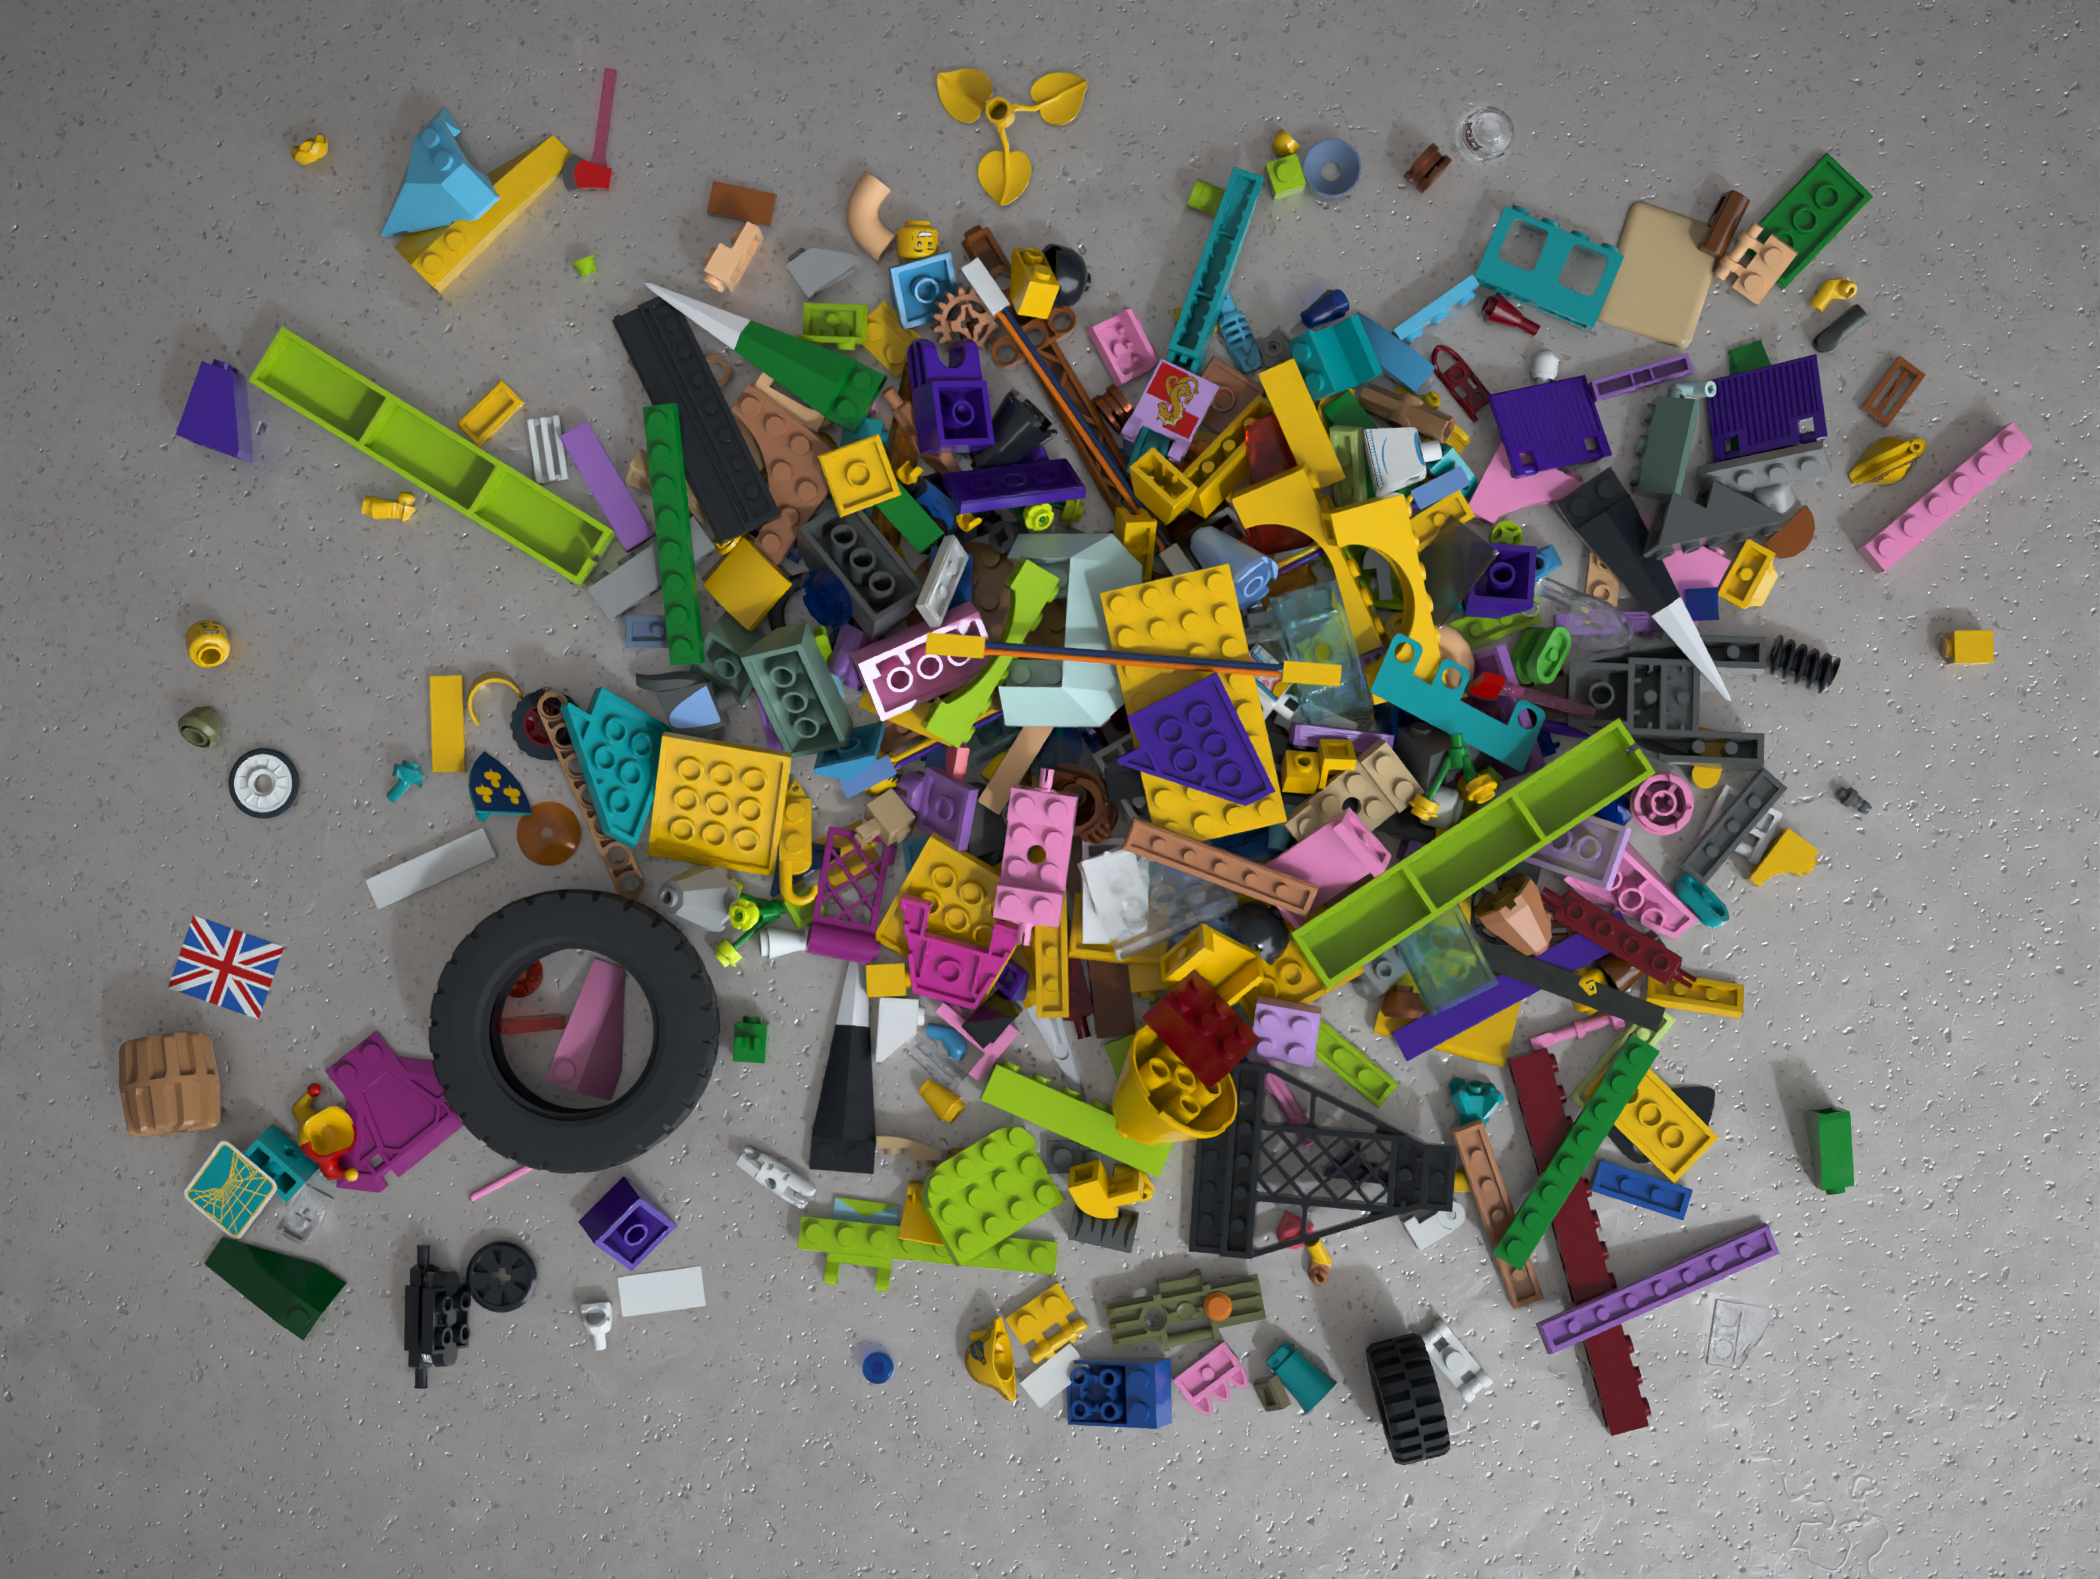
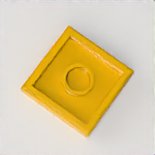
M879 433L817 456L839 518L901 495Z

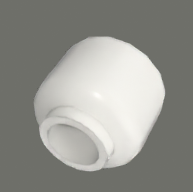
M1440 786L1432 800L1433 803L1440 805L1436 813L1438 817H1430L1428 821L1419 819L1424 825L1448 830L1453 824L1457 825L1459 823L1464 800L1460 799L1458 790ZM1429 790L1422 794V796L1426 797Z

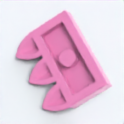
M1224 1340L1172 1378V1381L1196 1411L1205 1415L1212 1414V1403L1208 1395L1209 1393L1218 1400L1229 1401L1230 1391L1226 1380L1237 1387L1247 1388L1246 1371Z

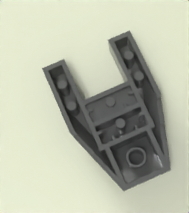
M1667 634L1569 662L1568 727L1594 735L1619 718L1636 742L1628 749L1635 751L1640 748L1644 755L1662 762L1739 771H1759L1764 766V733L1699 731L1700 674L1702 673ZM1700 635L1719 674L1760 676L1766 669V637ZM1704 742L1726 743L1720 752L1722 757L1701 756L1705 749Z

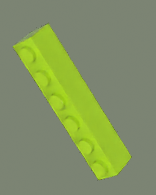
M1004 1060L1003 1064L994 1063L980 1094V1100L1159 1178L1174 1142L1149 1146L1140 1144L1130 1137L1123 1138L1116 1130L1115 1125L1117 1121L1114 1114L1109 1112L1111 1106L1096 1099H1092L1091 1104L1079 1099L1080 1092L1064 1085L1062 1090L1049 1086L1052 1080L1040 1074L1033 1073L1032 1078L1020 1073L1022 1067L1010 1061Z

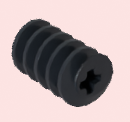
M1778 635L1771 647L1767 660L1770 665L1769 674L1773 676L1778 669H1782V680H1785L1792 673L1794 674L1795 685L1802 678H1805L1806 689L1809 690L1816 682L1818 683V693L1822 694L1833 682L1839 669L1841 658H1836L1832 662V656L1829 653H1825L1820 658L1819 649L1813 648L1808 653L1806 644H1800L1795 649L1796 643L1793 639H1789L1783 645L1784 638L1782 635Z

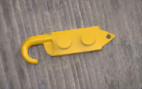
M795 779L787 791L783 825L779 840V888L781 895L787 902L792 905L802 906L814 900L818 892V885L813 884L811 891L805 896H798L792 890V875L806 872L812 864V798H807Z

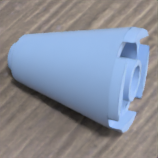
M1213 526L1198 529L1191 538L1190 549L1202 569L1229 563L1241 611L1256 605L1270 590L1266 586L1270 578L1272 577L1274 580L1277 578L1278 566L1272 558Z

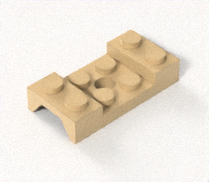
M1379 739L1357 757L1355 770L1339 771L1326 782L1325 789H1317L1314 794H1311L1286 815L1287 822L1280 824L1299 842L1343 812L1342 805L1347 798L1355 797L1358 802V808L1354 813L1372 832L1396 811L1400 813L1410 805L1408 803L1409 800L1413 801L1417 793L1422 795L1425 791L1389 744Z

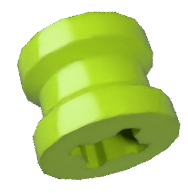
M1512 521L1498 523L1491 529L1488 536L1489 543L1521 545L1523 541L1521 528Z

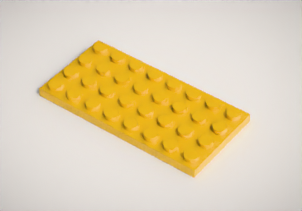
M1229 563L1099 593L1112 651L1251 662ZM1116 665L1127 715L1214 673ZM1217 673L1275 792L1244 806L1140 771L1151 823L1193 839L1205 841L1287 822L1254 675ZM1129 722V727L1135 749L1141 746V744Z

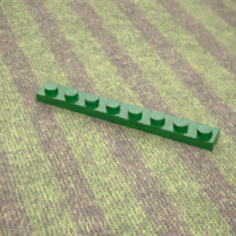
M678 404L646 406L642 408L670 666L705 662Z
M1629 1034L1491 1251L1494 1255L1521 1271L1660 1052L1659 1050L1634 1034Z

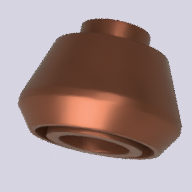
M1394 985V992L1387 991L1380 1008L1385 1017L1415 1019L1421 1018L1425 1013L1420 993H1413V986Z

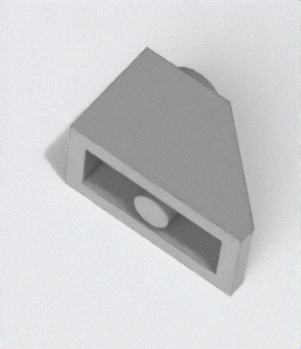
M810 247L806 251L804 248H800L788 257L789 263L785 267L808 301H811L862 264L856 254Z

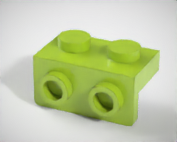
M804 302L803 335H796V337L824 348L826 342L836 343L835 349L855 350V344H867L868 305Z

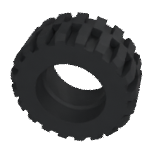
M1410 1333L1371 1343L1366 1348L1368 1370L1380 1420L1393 1460L1397 1464L1407 1465L1444 1456L1451 1447L1448 1425L1434 1369L1422 1337Z

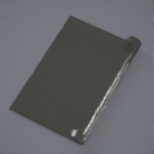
M1451 514L1418 556L1426 571V580H1424L1425 590L1433 602L1431 616L1433 624L1437 626L1438 630L1441 629L1500 553ZM1398 582L1393 588L1392 593L1403 601L1401 585Z

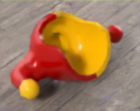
M312 1083L307 1087V1092L292 1107V1113L299 1124L297 1131L299 1148L307 1158L316 1162L319 1170L328 1180L347 1179L348 1181H355L358 1178L356 1168H348L346 1170L341 1168L338 1163V1158L355 1146L357 1139L355 1125L350 1116L337 1106H329L315 1111L312 1108V1101L314 1097L321 1093V1086L317 1083Z

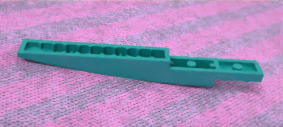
M1233 167L1168 347L1169 353L1166 361L1199 376L1264 182V176ZM1142 427L1126 473L1130 474L1129 467L1152 447L1167 459V454L1173 440L1146 427Z

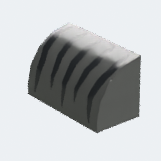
M1075 1203L1068 1239L1131 1254L1139 1212L1118 1208L1117 1218L1103 1219L1088 1215Z

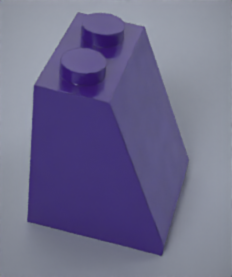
M213 359L212 364L201 361L175 435L192 443L251 463L253 449L247 380L238 375L239 370L230 364Z

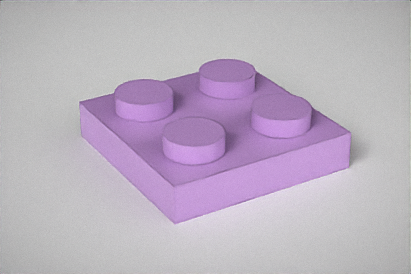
M1258 996L1253 1032L1260 1040L1252 1047L1249 1056L1313 1067L1322 1007Z

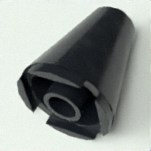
M1011 389L992 417L995 444L972 452L970 458L973 462L970 466L973 470L1013 465L1052 440L1058 431L1056 429H1048L1052 425L1050 420L1030 400L1026 399L1022 403L1016 398L1020 392Z

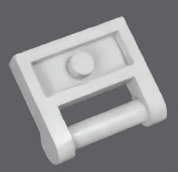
M1726 784L1723 785L1699 830L1698 836L1700 838L1740 791ZM1770 808L1749 833L1758 838L1755 845L1752 846L1742 841L1734 851L1747 857L1748 862L1757 865L1783 813Z

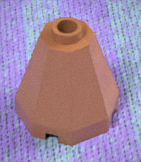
M1521 873L1499 883L1497 886L1502 890L1495 895L1491 891L1483 895L1472 912L1487 929L1524 955L1533 954L1537 956L1548 949L1549 941L1553 936L1537 886L1529 876Z

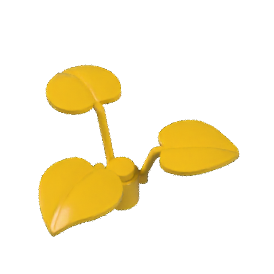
M964 68L937 74L938 93L943 106L950 116L959 122L972 123L979 118L983 109L991 123L998 127L1004 153L996 150L987 153L979 163L978 178L983 189L999 206H1005L1016 200L1029 184L1032 173L1030 160L1024 152H1010L1005 128L1014 122L1015 112H1036L1040 110L1041 117L1049 124L1064 125L1069 123L1078 115L1082 107L1087 88V81L1083 77L1064 72L1042 76L1031 87V97L1037 103L1032 106L1018 105L1017 103L1010 105L1006 99L1001 97L991 99L993 94L991 81L986 74L977 69Z

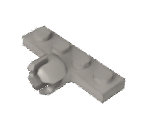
M1821 440L1698 466L1696 477L1701 489L1715 481L1735 492L1748 491L1753 495L1756 502L1772 509L1770 504L1775 503L1778 513L1783 514L1793 506L1795 494L1790 482L1832 473V462L1824 441Z

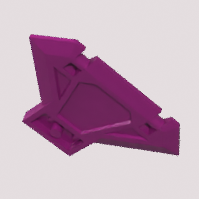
M378 1030L325 1071L346 1097L345 1112L352 1119L357 1132L354 1148L339 1157V1165L346 1170L348 1168H356L358 1178L355 1181L337 1179L336 1188L380 1193L389 1186L383 1178L389 1172L393 1171L397 1177H400L464 1126L458 1118L459 1115H455L446 1102L442 1085L439 1086L434 1073L433 1060L398 1057ZM379 1154L384 1161L374 1167L370 1161Z

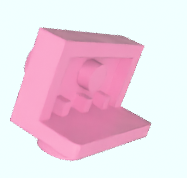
M1130 307L1087 330L1116 387L1147 374L1159 364L1155 347L1149 343L1142 329L1140 319Z

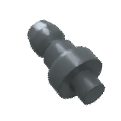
M1841 787L1838 790L1837 796L1841 798L1840 803L1845 807L1851 806L1863 814H1868L1871 811L1872 806L1869 802L1862 800L1858 796V792L1852 787L1847 790Z

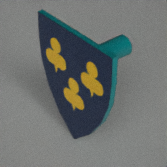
M484 751L476 759L469 773L468 788L476 818L480 821H485L490 814L532 815L529 801L522 786L504 765Z

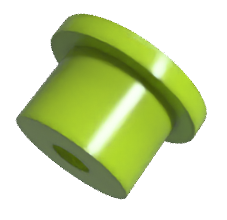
M595 254L571 263L572 266L576 267L580 277L598 270L593 260V257H596Z

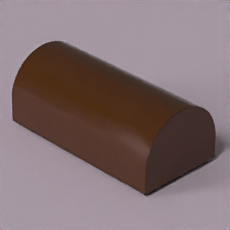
M1730 190L1721 195L1708 221L1707 227H1711L1705 241L1699 243L1697 247L1699 251L1716 260L1722 259L1750 203L1746 196L1735 190Z

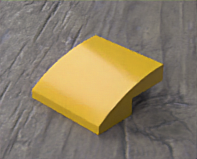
M743 537L703 586L726 611L748 631L752 632L793 583L775 563L769 561L751 540Z

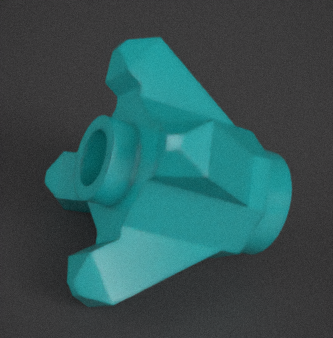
M1458 1077L1453 1078L1449 1084L1453 1095L1452 1100L1458 1111L1460 1125L1481 1118L1486 1128L1489 1117L1504 1100V1097L1496 1089L1495 1085L1491 1082L1484 1083L1477 1080L1468 1081L1466 1084L1465 1079Z

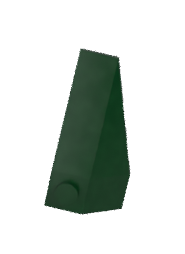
M224 1236L204 1263L275 1322L303 1341L313 1334L348 1283L322 1264L304 1261L287 1254L276 1253Z

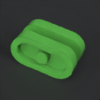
M1556 626L1547 627L1546 629L1543 627H1529L1525 629L1510 655L1518 684H1530L1532 682L1535 684H1548L1556 678L1571 649V637L1566 628Z

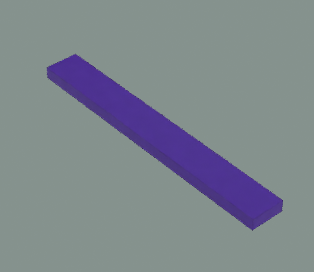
M1620 910L1611 914L1627 924ZM1575 933L1549 947L1542 954L1530 958L1573 973L1610 952L1582 935ZM1499 974L1422 1015L1421 1018H1417L1396 1029L1391 1034L1405 1060L1409 1061L1541 989Z

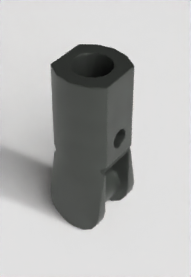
M1858 304L1853 305L1832 322L1831 326L1825 328L1814 338V349L1819 353L1835 349L1870 320L1866 312Z

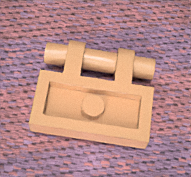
M1753 221L1747 230L1743 229L1737 236L1738 242L1729 254L1725 253L1722 259L1719 260L1721 264L1714 274L1724 281L1731 271L1736 273L1739 277L1732 287L1758 306L1798 252L1773 233L1765 243L1757 239L1764 228ZM1751 248L1757 254L1746 267L1739 260Z

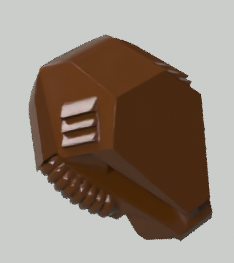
M1063 763L1052 767L1051 769L1055 770L1052 789L1079 794L1073 836H1079L1084 842L1100 844L1111 834L1106 810L1110 802L1103 775L1071 763Z

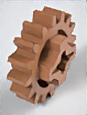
M968 286L966 293H964L962 287H955L954 296L949 292H944L946 301L944 303L936 301L935 305L940 309L939 313H931L930 316L937 320V324L933 325L931 330L940 332V335L935 339L936 342L940 344L947 342L944 350L949 352L950 347L956 342L949 332H958L960 339H972L981 350L987 351L988 347L985 342L987 340L995 342L997 339L992 334V331L1001 329L1000 325L994 323V319L998 317L991 316L971 286ZM969 300H973L980 305L982 311L973 310ZM954 307L951 315L947 318L948 312ZM965 315L971 317V321L966 323V327L960 325V322L965 320ZM985 325L982 333L978 336L981 327Z

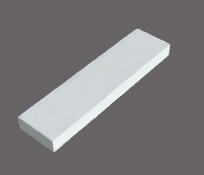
M481 828L365 881L378 910L497 858V854L485 828Z

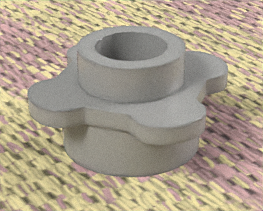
M1273 330L1271 335L1256 339L1258 350L1263 358L1262 363L1266 367H1273L1275 362L1280 361L1282 358L1288 359L1292 354L1283 340L1284 334L1281 330ZM1272 345L1276 347L1275 351L1270 350Z

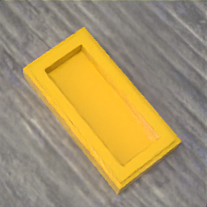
M501 379L456 425L480 448L525 403Z

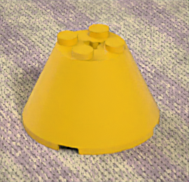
M1148 1025L1137 1031L1131 1040L1115 1093L1111 1098L1112 1111L1117 1121L1115 1125L1117 1132L1123 1138L1130 1137L1140 1144L1154 1146L1157 1144L1210 1138L1225 1131L1234 1121L1237 1112V1094L1230 1073L1208 1090Z

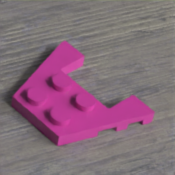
M904 893L900 904L901 909L904 911L905 923L903 925L905 936H907L908 961L913 993L975 1010L1016 946L1019 925L997 919L994 924L989 949L930 933L926 929L932 901Z

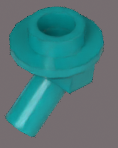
M403 760L401 765L394 764L392 776L399 780L386 794L391 802H397L411 784L416 786L421 784L425 777L424 774L420 773L421 766Z

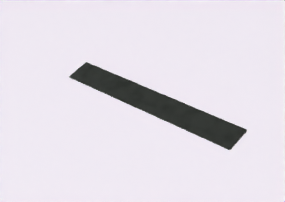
M1484 941L1476 965L1654 1032L1658 1031L1665 1012V1008L1597 982H1595L1597 993L1589 996L1579 985V981L1583 977L1488 941Z

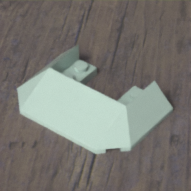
M1018 534L1007 557L1014 563V567L1022 555L1060 579L1057 584L1060 588L1054 599H1067L1064 647L1112 651L1099 593L1143 583L1144 567L1113 534ZM1011 660L1007 667L1009 674L1006 686H998L1006 726L1103 727L1111 719L1110 716L1124 704L1115 664L1064 660Z

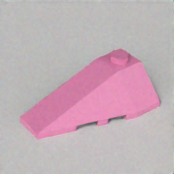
M1627 842L1611 891L1566 875L1563 876L1564 881L1593 904L1597 902L1612 909L1613 913L1620 910L1622 915L1639 921L1641 925L1674 940L1698 920V916L1691 908L1678 898L1676 892L1629 842Z

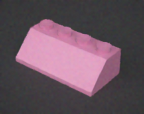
M970 601L948 610L941 627L930 628L927 622L923 621L850 653L861 681L881 721L967 684L986 664L991 655H986L982 659L925 654L927 632L984 636L986 640L990 641L980 614Z

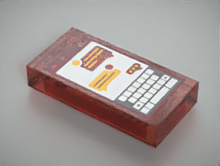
M559 1013L494 1019L495 1030L503 1035L566 1028L565 1016Z

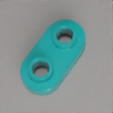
M1686 872L1675 880L1676 895L1681 901L1690 905L1697 913L1702 924L1718 929L1729 920L1730 916L1726 906L1706 884L1701 886Z

